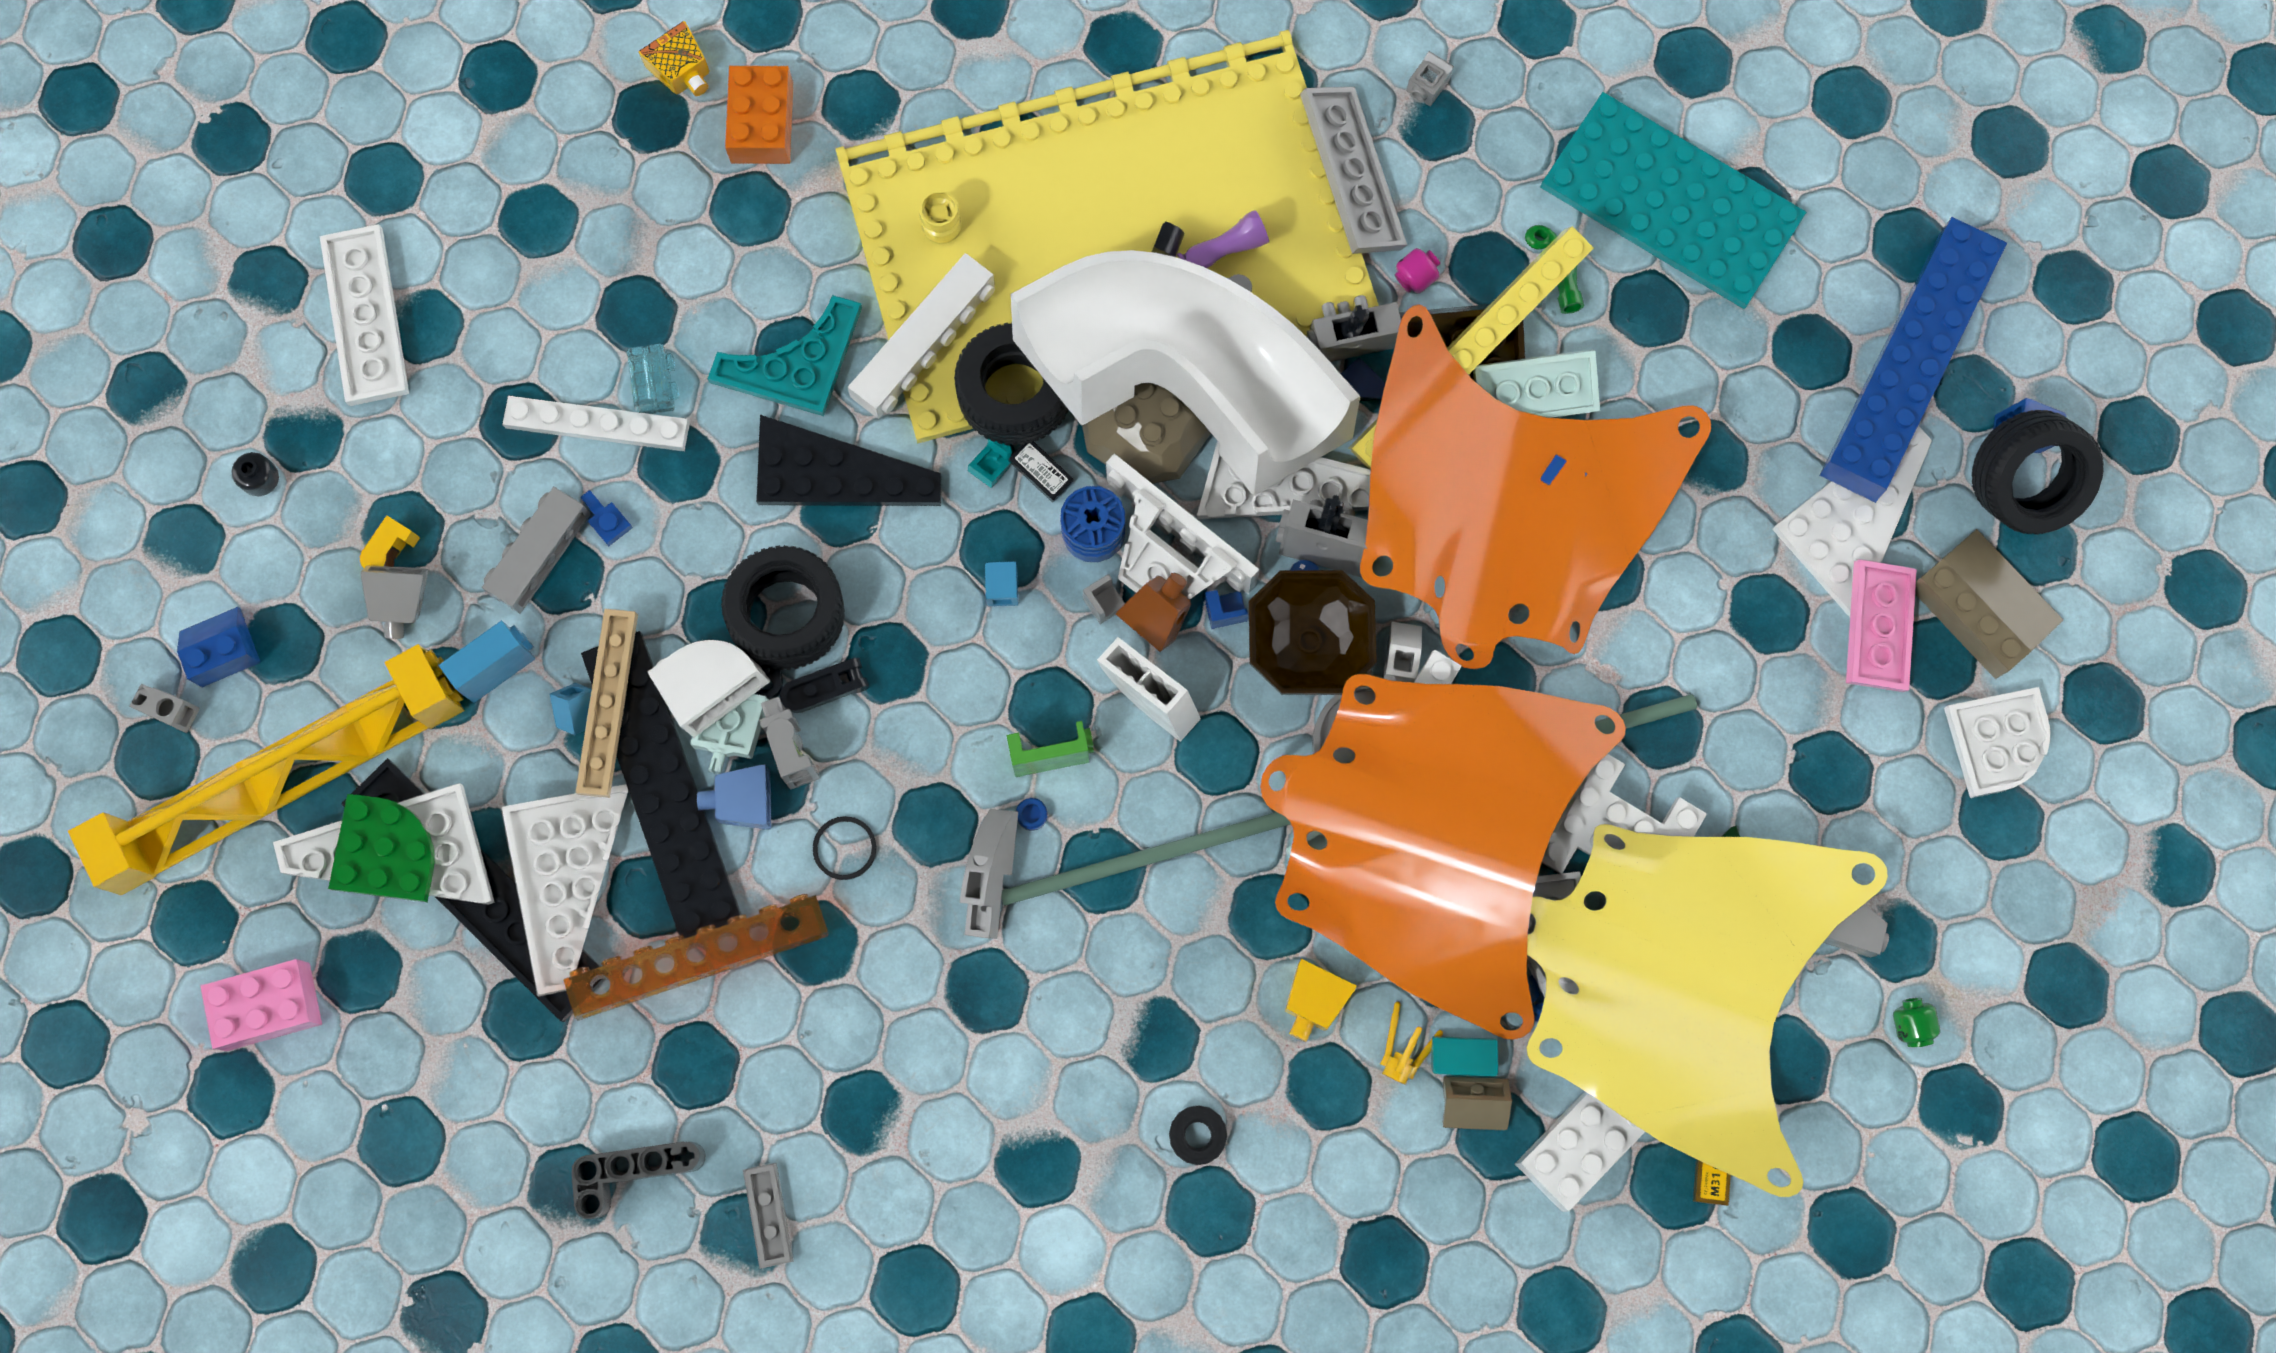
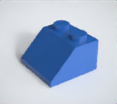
M239 607L179 631L177 653L187 680L202 688L261 663Z

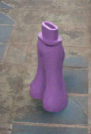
M1253 210L1240 219L1227 232L1214 239L1192 246L1183 255L1177 253V257L1208 268L1228 254L1261 247L1269 243V238L1260 216L1256 210Z

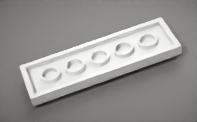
M377 224L320 236L345 403L348 406H354L409 394L382 227Z
M1116 454L1111 456L1106 462L1107 482L1109 483L1107 486L1114 494L1119 497L1123 495L1132 501L1131 505L1135 509V495L1141 489H1145L1165 505L1155 520V525L1163 533L1169 535L1171 532L1179 539L1178 543L1183 549L1191 554L1196 552L1203 558L1202 562L1210 550L1217 546L1238 563L1234 569L1224 575L1227 577L1226 582L1238 592L1243 590L1249 594L1257 583L1258 567Z

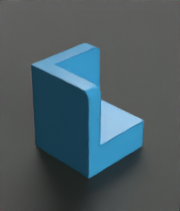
M990 562L985 564V588L988 607L1018 606V570L1016 562Z
M573 683L550 693L555 724L558 729L573 735L585 731L591 688Z

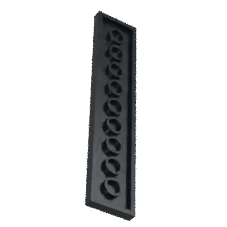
M638 631L635 632L616 756L681 943L686 944L743 922L744 919L705 810H698V790L669 708L648 674V671L654 665L643 634ZM598 647L581 653L591 684H593Z
M387 758L351 794L383 798L399 803L424 795L425 793ZM346 799L341 803L344 807ZM480 848L495 903L488 905L441 897L435 898L559 1021L565 1022L610 975L582 949L571 990L537 996L516 883Z

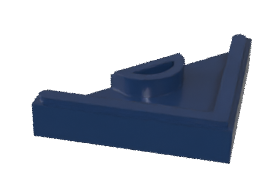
M1360 357L1340 373L1359 394L1360 401L1382 400L1385 382Z

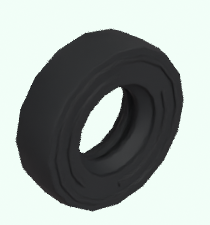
M1200 1105L1187 1107L1179 1112L1172 1121L1169 1131L1170 1145L1175 1154L1186 1163L1194 1165L1208 1164L1218 1158L1225 1148L1228 1137L1226 1125L1221 1116L1211 1108ZM1192 1123H1204L1210 1130V1141L1203 1148H1194L1186 1141V1129Z

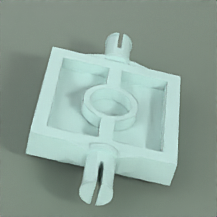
M753 694L695 738L692 736L690 745L694 749L713 753L708 768L709 772L721 774L725 757L753 758L761 731L759 720L765 717L761 703L769 700L766 696Z

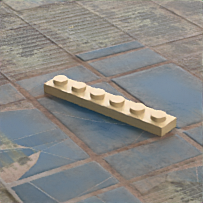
M604 609L575 792L578 795L610 798L638 614L635 611Z

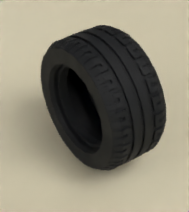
M2048 410L2022 412L2003 421L1982 442L1974 458L1971 473L1972 487L1982 507L2010 529L2023 534H2045L2072 523L2092 504L2103 478V455L2094 437L2065 416ZM2051 445L2059 446L2062 462L2058 474L2050 485L2037 495L2024 499L2014 498L2012 482L2016 470L2025 458L2040 448Z
M779 545L775 548L772 546L747 556V559H743L736 566V569H733L731 575L728 576V582L724 585L725 589H723L721 599L723 619L735 646L744 651L758 665H764L765 668L770 667L774 670L776 668H779V670L799 669L801 666L803 668L806 664L810 665L813 661H818L821 656L823 657L826 655V652L830 651L831 646L835 645L844 625V601L835 574L828 567V564L823 562V559L817 557L816 554L808 550L804 551L800 547L796 548V546L788 547L784 545L781 547ZM780 582H794L806 586L817 597V607L813 617L803 628L790 634L775 635L762 631L752 623L751 608L755 598L765 588Z

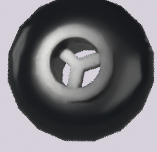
M245 453L233 463L231 470L232 479L239 488L249 495L257 497L267 495L278 484V469L274 463L260 453Z

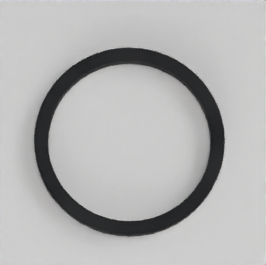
M842 816L829 820L818 830L813 841V856L817 866L826 875L838 880H850L864 874L870 868L876 856L877 845L873 832L864 822L853 817ZM839 822H852L860 825L868 833L872 845L867 863L857 872L848 875H839L827 870L822 865L818 856L820 837L827 828Z

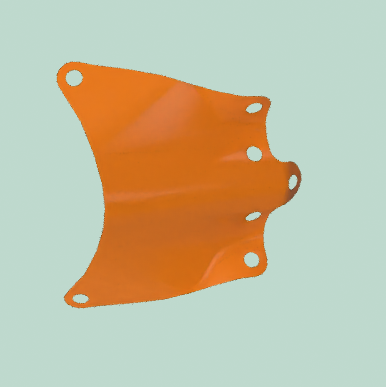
M1420 304L1414 305L1405 312L1399 325L1374 432L1369 512L1365 542L1368 549L1364 548L1360 574L1369 585L1407 593L1431 606L1439 619L1440 637L1445 651L1453 661L1464 668L1479 669L1487 666L1493 658L1496 645L1502 639L1512 636L1550 642L1563 647L1571 654H1577L1583 648L1593 618L1609 591L1651 536L1675 497L1696 456L1709 437L1711 420L1702 408L1694 405L1676 407L1634 418L1600 420L1546 418L1518 411L1495 399L1471 379L1447 350L1427 308ZM1418 316L1422 319L1423 328L1417 337L1412 338L1408 335L1407 326L1411 318ZM1691 416L1698 420L1700 429L1694 437L1686 438L1679 433L1678 424L1683 418ZM1558 455L1567 462L1551 484L1548 485L1541 481V476L1554 456ZM1387 556L1393 562V569L1386 576H1377L1372 569L1373 563L1378 557ZM1438 576H1442L1445 582V591L1441 598L1436 596L1434 589ZM1516 604H1523L1529 609L1528 619L1521 624L1512 623L1508 617L1509 610ZM1577 621L1580 626V634L1578 640L1573 643L1570 640V628L1573 622ZM1463 644L1471 648L1474 654L1473 659L1469 661L1462 660L1456 652V646Z
M1367 674L1351 676L1344 685L1340 706L1322 748L1312 755H1283L1278 757L1266 767L1261 778L1260 788L1266 805L1285 816L1290 821L1294 831L1286 873L1275 900L1278 912L1285 918L1312 928L1342 946L1403 990L1430 1004L1473 1023L1504 1039L1524 1037L1531 1032L1534 1026L1533 1006L1527 979V940L1532 897L1541 862L1551 835L1568 802L1590 770L1625 736L1626 727L1623 719L1613 709L1603 705L1584 703L1502 686L1424 684L1391 681ZM1359 686H1368L1375 692L1376 699L1371 704H1362L1355 699V689ZM1599 715L1611 718L1615 724L1614 732L1611 734L1600 732L1595 726V718ZM1338 748H1349L1355 753V759L1350 763H1340L1334 759V751ZM1282 771L1286 776L1284 787L1281 790L1274 791L1269 785V778L1274 772ZM1312 831L1322 833L1327 839V846L1321 850L1312 848L1307 842V834ZM1294 893L1303 894L1309 899V906L1305 910H1294L1288 905V897ZM1506 1013H1517L1522 1017L1523 1023L1516 1030H1507L1501 1026L1500 1019Z

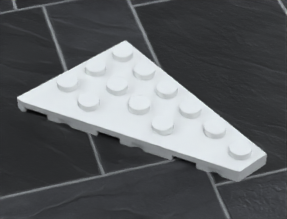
M1919 425L1887 490L1876 503L1831 481L1772 529L1849 617L1851 612L1854 561L1861 559L1882 562L1932 440Z
M459 783L399 802L398 804L406 807L418 817L427 832H429L433 842L435 864L429 896L488 905L495 903L464 786ZM342 821L273 842L280 873L330 881Z
M626 784L613 786L610 798L584 796L575 793L503 806L501 809L537 996L571 990L628 793Z

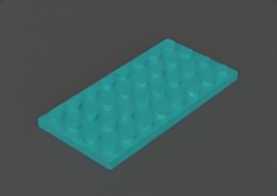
M1604 92L1601 93L1540 186L1543 190L1742 309L1747 307L1807 213L1800 207Z

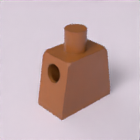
M1171 573L1167 580L1162 576H1156L1131 597L1115 615L1161 652L1175 641L1191 606L1190 600L1181 593L1187 581L1178 573Z

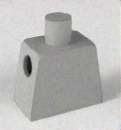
M367 565L361 571L368 619L370 621L384 622L385 638H404V623H415L419 618L428 569Z

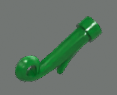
M1543 225L1532 226L1525 234L1527 244L1534 249L1546 248L1557 237L1556 233ZM1535 236H1540L1545 240L1539 241ZM1576 266L1557 285L1559 292L1557 299L1563 314L1574 313L1584 307L1583 297L1577 285Z

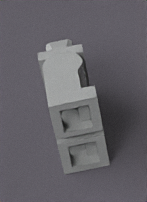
M779 697L762 702L761 706L766 718L759 721L767 735L783 781L791 790L820 779L817 768L808 755H802L803 742L798 734L801 729L790 709L786 710Z

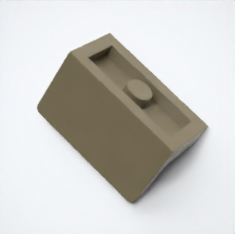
M1444 1076L1443 1094L1445 1105L1442 1120L1444 1128L1508 1129L1512 1105L1509 1079Z

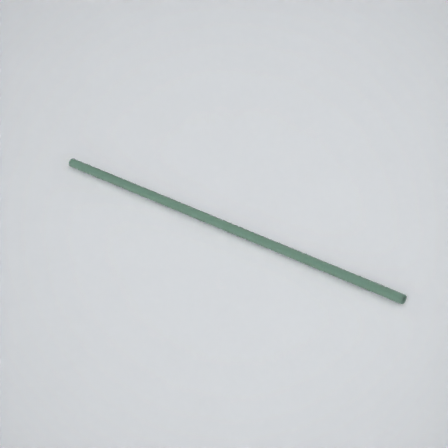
M1690 694L1620 714V717L1623 719L1626 729L1697 709V702L1694 695ZM1611 718L1594 722L1596 728L1604 734L1613 733L1615 730V724ZM1271 813L1002 890V902L1006 906L1287 826L1291 823L1280 813Z

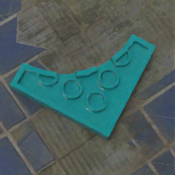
M832 295L822 316L813 325V329L799 341L796 339L788 345L776 349L777 352L763 356H756L755 354L733 355L717 352L707 380L714 385L824 416L861 313L862 305L859 302Z

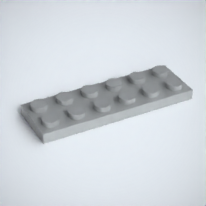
M1355 87L1305 88L1300 96L1352 254L1402 250L1407 245Z

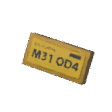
M1696 1159L1693 1202L1729 1206L1731 1175Z

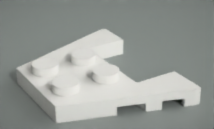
M1145 489L1137 492L1134 500L1136 503L1134 515L1131 516L1129 523L1131 528L1128 542L1125 543L1118 579L1137 593L1147 582L1156 576H1162L1167 580L1171 573H1178L1187 581L1181 593L1190 600L1237 566L1238 563L1215 546L1210 550L1201 566L1197 568L1150 530L1165 505Z

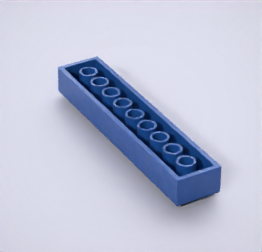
M1954 217L1950 218L1940 232L1819 476L1874 503L1884 494L2007 242Z

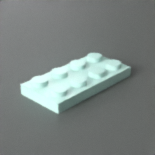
M1593 349L1482 364L1473 370L1474 381L1495 399L1518 411L1546 418L1600 411L1596 352Z

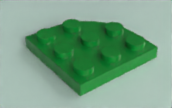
M347 794L328 889L428 903L434 872L435 853L431 836L422 822L412 811L391 800Z

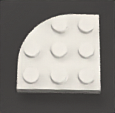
M2039 687L1952 704L1944 708L1970 798L2003 792L2024 783L2037 772L2044 756L2047 755L2050 744V724Z

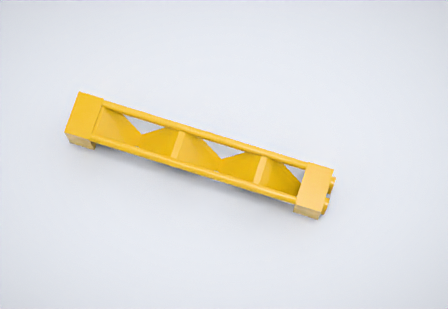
M417 644L384 662L392 677L391 681L131 820L126 821L102 812L68 830L69 836L93 886L118 895H124L155 878L157 874L428 728L432 729L464 712L460 701L464 700L462 694L451 685L446 675L438 666L444 660L441 657L437 658L433 650L427 651ZM405 703L411 716L418 721L391 735ZM295 760L342 761L281 794ZM182 820H232L169 854Z

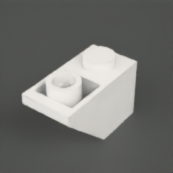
M1391 621L1383 679L1414 683L1418 676L1422 650V626Z

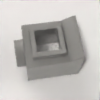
M1429 51L1410 77L1406 91L1417 102H1424L1431 107L1450 81L1454 66Z

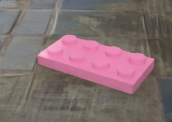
M1861 559L1854 561L1846 673L1847 684L1898 692L1909 691L1917 569Z

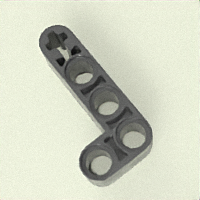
M683 1141L579 1157L574 1162L571 1172L575 1211L584 1219L602 1218L611 1208V1183L697 1171L705 1162V1151L697 1143ZM687 1149L695 1154V1158L690 1159L689 1164L686 1161H673L672 1155L687 1154ZM658 1152L662 1156L663 1161L661 1167L654 1171L649 1167L648 1161L653 1153ZM622 1157H626L630 1164L629 1170L625 1175H620L616 1170V1163ZM588 1162H593L597 1168V1173L591 1180L586 1179L583 1173L584 1167ZM591 1195L597 1196L600 1202L599 1208L595 1213H590L586 1207V1202Z

